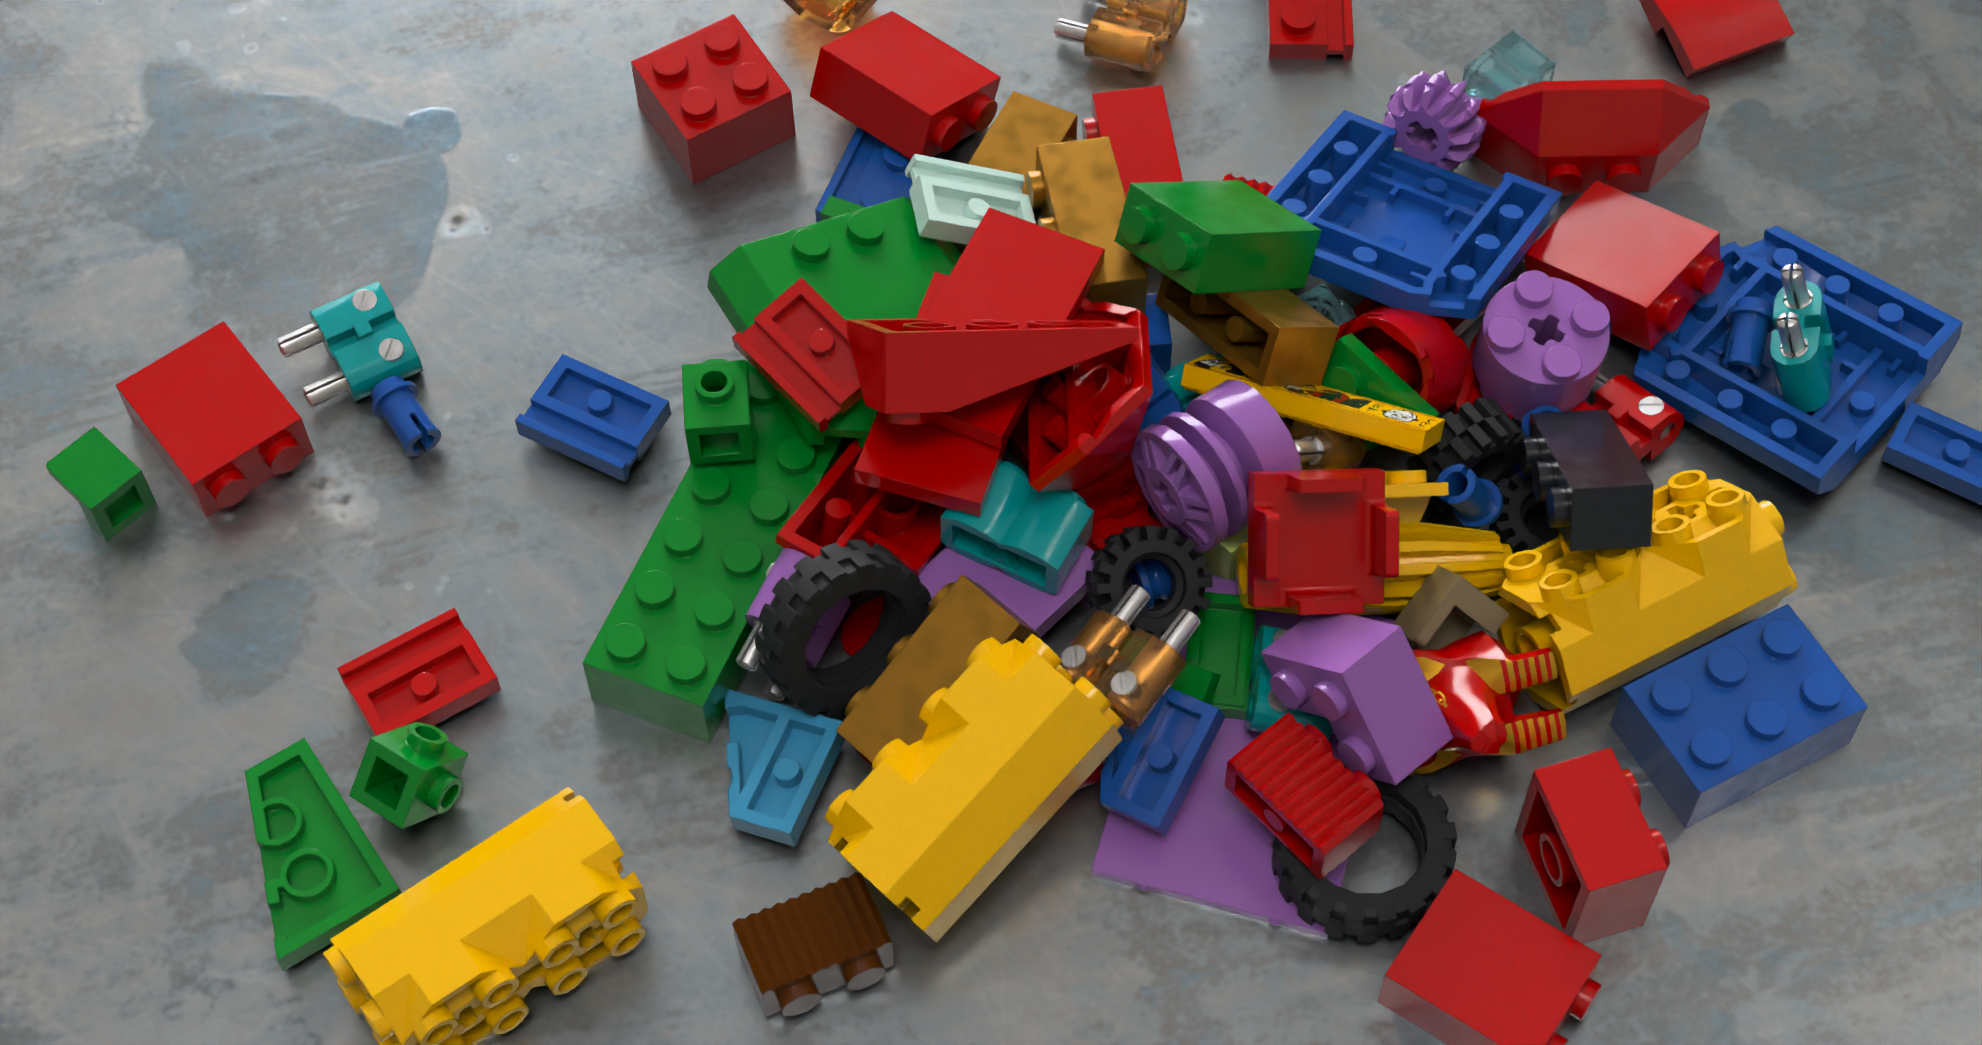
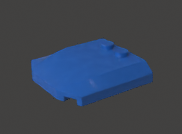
M1343 110L1267 195L1268 198L1322 230L1309 274L1390 307L1433 316L1476 320L1557 214L1562 192L1509 172L1504 174L1501 184L1497 189L1394 150L1397 135L1396 129Z
M1774 226L1765 230L1764 239L1744 247H1740L1734 241L1720 247L1724 271L1719 284L1713 292L1707 295L1704 294L1688 310L1683 322L1674 332H1668L1650 351L1640 347L1633 381L1681 412L1684 419L1814 493L1822 494L1834 490L1905 412L1909 402H1914L1940 373L1960 338L1963 322L1779 226ZM1788 264H1791L1792 271L1793 264L1800 265L1803 269L1805 280L1816 284L1821 289L1835 343L1833 363H1829L1832 373L1829 400L1823 407L1807 413L1783 401L1782 395H1779L1777 375L1770 351L1772 331L1767 333L1760 377L1754 376L1753 380H1744L1721 367L1731 328L1726 321L1728 309L1735 306L1739 298L1757 297L1768 301L1774 311L1775 297L1780 289L1784 287L1781 269Z

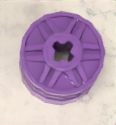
M1226 380L1195 398L1186 407L1185 413L1172 412L1165 416L1158 424H1152L1141 430L1137 434L1131 450L1135 476L1147 502L1160 522L1165 527L1179 531L1178 535L1189 537L1197 544L1194 550L1200 552L1209 551L1220 544L1227 536L1231 537L1247 526L1248 471L1302 470L1300 455L1292 436L1276 410L1257 390L1240 380Z

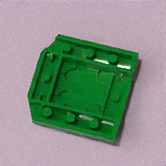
M902 196L742 244L710 270L707 288L735 331H739L741 334L755 323L753 318L801 277L846 321L848 319L916 318L934 272L950 275L961 253L953 242L919 236L911 199ZM770 383L809 444L824 445L826 436L857 438L859 447L863 448L878 412L866 406L863 397L844 414L840 412L827 423L828 428L820 433Z

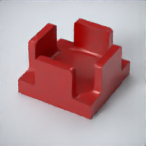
M1379 468L1248 471V604L1253 608L1288 607L1299 615L1364 613V604H1384V578H1398L1400 526L1399 511L1387 506L1385 503V471Z

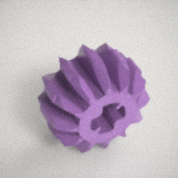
M1445 70L1434 74L1432 77L1425 71H1422L1418 75L1412 76L1404 86L1400 85L1391 95L1390 102L1387 104L1389 110L1386 112L1382 124L1397 130L1394 147H1401L1405 154L1451 171L1466 159H1470L1480 147L1479 143L1483 139L1481 135L1485 131L1487 124L1485 119L1476 114L1480 109L1482 98L1469 97L1465 92L1466 80L1452 84Z

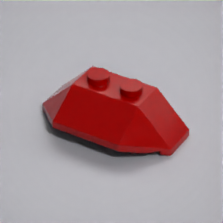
M1664 79L1540 81L1506 91L1492 100L1482 98L1480 109L1476 114L1485 119L1487 124L1485 131L1481 135L1483 139L1479 143L1480 147L1474 155L1502 175L1506 172L1515 174L1562 192V196L1584 193L1596 180L1628 194L1632 192H1648L1699 145L1710 109L1709 98L1700 94L1693 95L1687 89Z
M1086 297L1080 305L1073 320L1117 321L1138 327V341L1040 378L1028 400L1029 485L1038 492L1083 489L1100 475L1110 474L1123 463L1126 456L1131 453L1153 394L1148 317L1139 309L1109 302H1091Z
M855 438L777 533L775 543L784 548L802 552L812 559L821 554L820 548L833 543L844 547L848 545V540H864L871 548L874 543H877L887 548L919 577L926 565L943 545L941 542L940 517L946 508L855 483L854 468L863 449L859 447L858 440Z

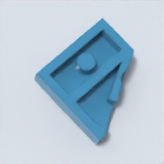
M729 689L725 696V709L729 716V742L726 743L727 766L731 773V785L728 787L730 820L736 830L795 847L846 740L836 731L843 721L818 714L816 716L809 715L797 708Z

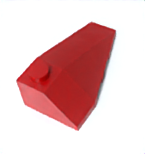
M932 318L848 319L847 335L865 405L887 414L888 423L917 425L927 423V413L954 411L1138 341V327L1117 321L1030 320L1027 321V328L1018 329V323L971 319L970 322H966V330H956L955 324L932 322Z

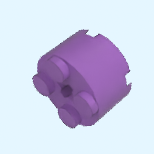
M1538 270L1522 273L1516 281L1504 286L1490 300L1472 351L1471 364L1472 371L1473 369L1475 370L1477 379L1480 382L1478 389L1486 400L1489 398L1495 400L1505 413L1521 421L1527 412L1539 406L1550 405L1563 412L1574 409L1581 402L1586 401L1592 391L1609 347L1610 331L1608 324L1610 314L1603 303L1595 300L1586 291L1573 283L1549 277L1544 272Z

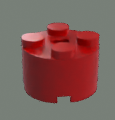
M1383 305L1339 325L1340 328L1335 343L1339 338L1352 333L1440 413L1439 416L1444 414L1454 404L1461 391L1464 367L1468 362L1469 353L1465 342L1455 335L1451 327L1441 316L1427 315L1421 312Z

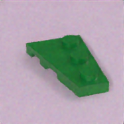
M305 738L245 771L256 841L260 848L265 876L266 899L272 916L276 957L282 971L329 945L331 938L401 894L400 888Z

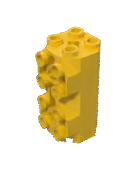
M1689 470L1673 475L1669 478L1666 485L1653 491L1651 547L1570 551L1561 533H1559L1558 538L1533 550L1519 551L1508 556L1503 564L1506 578L1497 594L1503 598L1494 601L1509 613L1507 619L1496 632L1498 641L1513 654L1550 647L1558 669V678L1524 688L1531 700L1547 710L1560 708L1566 714L1777 607L1784 597L1794 593L1797 589L1796 576L1788 564L1781 537L1785 531L1783 518L1771 502L1763 500L1758 503L1748 491L1721 479L1708 480L1704 471Z
M1031 634L1023 643L1014 638L1001 644L994 637L979 643L969 655L966 661L967 669L949 689L943 687L937 690L924 703L919 713V719L927 725L922 739L910 746L900 738L887 743L876 755L872 763L873 771L855 790L849 789L840 794L831 803L824 817L825 821L833 827L828 842L936 943L1123 739L1117 730L1124 722L1109 708L1112 703L1082 676L1073 685L1072 683L1075 680L1060 665L1062 662L1060 657L1034 634Z
M567 787L331 938L330 941L333 946L322 954L338 978L336 982L358 1016L363 1014L374 1031L372 1035L378 1045H477L493 1033L500 1035L511 1031L524 1020L529 1013V1008L523 999L533 987L547 985L554 995L565 994L573 990L585 979L588 970L609 956L618 957L633 950L646 934L640 922L649 909L643 886L635 872H632L623 879L620 876V873L624 870L619 859L624 856V853L614 836L587 800L581 795L575 797L574 791Z

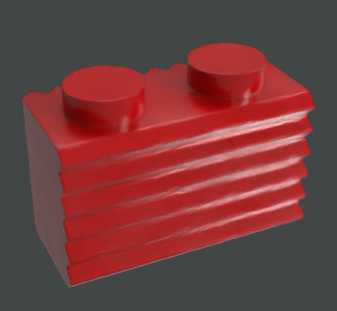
M1286 713L1227 761L1224 786L1319 880L1324 879L1329 871H1333L1350 854H1354L1359 846H1363L1379 830L1384 804L1381 801L1382 797L1375 783L1360 770L1351 771L1346 769L1341 760L1335 759L1333 756L1332 746L1326 736L1311 724L1303 726L1302 723L1295 720L1293 714Z

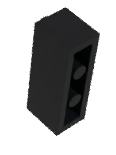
M1607 409L1530 414L1529 437H1521L1519 442L1520 469L1523 476L1529 475L1531 477L1536 501H1543L1545 503L1550 527L1558 528L1569 550L1583 551L1651 547L1654 484Z

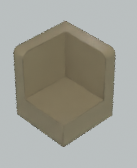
M1437 565L1434 572L1427 576L1422 583V587L1413 595L1393 624L1401 626L1408 642L1415 648L1441 649L1455 640L1465 637L1473 625L1495 635L1509 616V613L1462 576Z

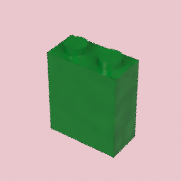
M1241 180L1130 183L1114 241L1190 292L1206 294L1304 288L1322 230Z

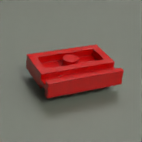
M1267 0L1269 59L1326 60L1327 54H1343V60H1352L1354 48L1352 0Z
M802 277L753 318L755 323L742 334L738 331L732 337L734 347L820 433L828 428L827 423L840 412L844 414L863 397L847 335V321Z
M455 608L337 668L343 684L351 694L354 703L374 736L414 722L434 726L501 690L496 674L469 630L463 625Z

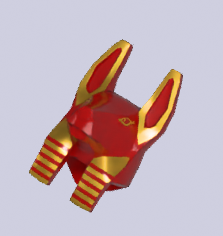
M1479 631L1455 640L1441 649L1412 650L1454 738L1410 773L1409 776H1412L1415 772L1419 775L1434 772L1469 756L1520 754L1567 739L1566 719L1560 708L1521 715L1513 714V707L1522 689L1558 678L1557 665L1550 647L1513 654L1501 642L1484 631Z

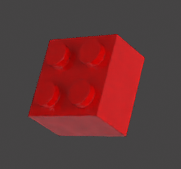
M734 14L631 61L638 107L693 185L796 136L791 90Z
M1611 747L1535 769L1515 828L1518 839L1559 930L1582 944L1643 926L1670 864L1669 852L1663 836L1656 828L1649 829L1641 812V794L1634 775L1629 769H1621Z

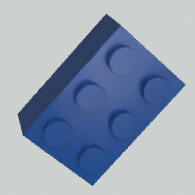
M1786 604L1624 686L1610 725L1686 829L1848 745L1868 706L1790 605Z

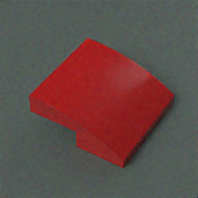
M1639 0L1654 34L1666 32L1686 78L1786 42L1795 34L1778 0Z

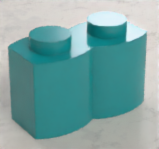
M1001 461L980 517L946 508L940 517L941 542L958 554L977 563L997 567L1010 577L1046 593L1057 594L1092 535L1094 511L1087 506L1080 495L1072 490L1038 492L1029 485V478L1022 469L1012 463Z

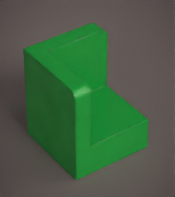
M96 427L91 428L46 464L49 474L79 502L91 528L106 542H109L157 504L142 470Z

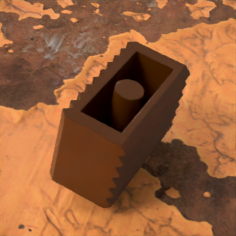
M854 872L849 878L841 877L836 883H827L823 888H815L810 893H802L797 898H789L785 903H776L772 908H763L759 913H751L746 918H738L732 923L739 954L766 1016L782 1011L785 1016L804 1013L820 1002L821 994L847 985V988L850 990L869 987L883 978L886 968L894 965L892 941L861 873Z

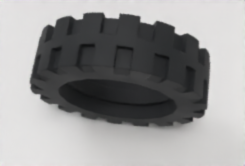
M848 540V545L840 547L837 543L829 544L820 548L821 554L811 559L807 555L793 566L796 571L788 579L782 577L772 590L775 597L771 604H764L759 616L763 626L762 631L756 632L755 645L763 654V656L758 658L761 668L794 705L797 704L809 715L816 716L820 711L825 717L833 719L842 718V714L852 697L865 686H872L888 666L886 663L887 656L894 645L904 636L914 634L930 614L927 603L931 602V596L928 589L920 582L921 579L887 548L877 543H874L871 548L864 540ZM863 590H883L884 608L877 629L866 644L843 662L827 668H806L805 651L812 630L826 611L843 598Z
M1416 772L1412 777L1408 775L1397 785L1370 778L1380 791L1381 801L1384 804L1383 811L1393 814L1407 826L1419 846L1420 862L1417 870L1402 886L1383 893H1355L1334 885L1326 877L1319 880L1279 839L1273 836L1271 862L1273 874L1278 875L1280 879L1278 889L1287 904L1291 901L1295 903L1298 907L1297 915L1310 926L1317 922L1326 927L1325 934L1331 937L1343 939V935L1347 934L1357 936V942L1362 943L1376 942L1377 936L1386 934L1389 935L1390 940L1408 933L1411 924L1415 922L1419 924L1453 872L1457 854L1455 852L1457 831L1455 823L1448 822L1447 820L1449 808L1440 794L1434 797L1428 790L1430 783Z

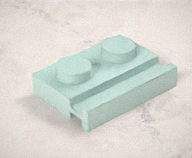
M919 154L913 155L905 169L906 177L911 178L913 183L909 193L918 233L921 237L967 245L989 207L1036 224L1029 195L1022 192L1021 187L1025 183V178L1022 174Z

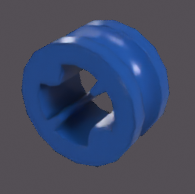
M1144 559L1137 562L1127 574L1129 586L1138 585L1144 588L1151 598L1142 610L1152 609L1156 599L1166 601L1171 590V578L1163 564L1154 559Z

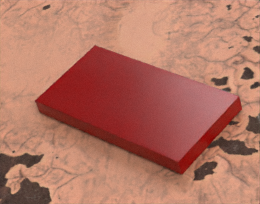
M989 207L925 318H932V322L955 324L956 330H966V322H970L971 319L1018 323V329L1027 328V321L1073 320L1104 264L1105 249ZM1040 378L951 412L927 413V422L1002 449Z
M934 272L916 318H925L949 275ZM878 411L854 468V482L980 517L1010 435L1003 448L998 449L930 422L917 425L891 424L887 422V414Z

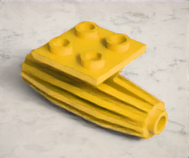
M1426 470L1385 471V503L1387 506L1398 510L1400 516L1398 578H1384V604H1364V613H1351V615L1401 613L1413 595L1422 587V583L1427 576L1434 572L1437 565L1462 576L1487 597L1498 596L1497 594L1506 578L1503 564L1506 558L1513 554L1509 544H1501L1500 536L1495 531L1420 522L1431 496L1449 495L1448 482H1427ZM1248 542L1241 543L1238 547V555H1236L1237 591L1243 608L1297 614L1288 607L1253 608L1248 604Z

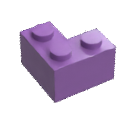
M1351 614L1307 615L1261 652L1272 675L1270 686L1276 697L1292 710H1300L1327 718L1339 741L1337 745L1338 754L1351 771L1360 770L1370 778L1397 785L1454 738L1401 626Z

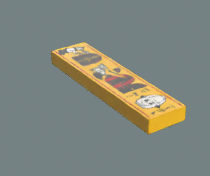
M1210 354L1203 355L1184 364L1180 385L1184 386V389L1204 394L1226 380H1240L1257 390L1271 404L1279 416L1418 455L1441 441L1445 419L1323 385L1261 386L1229 360Z

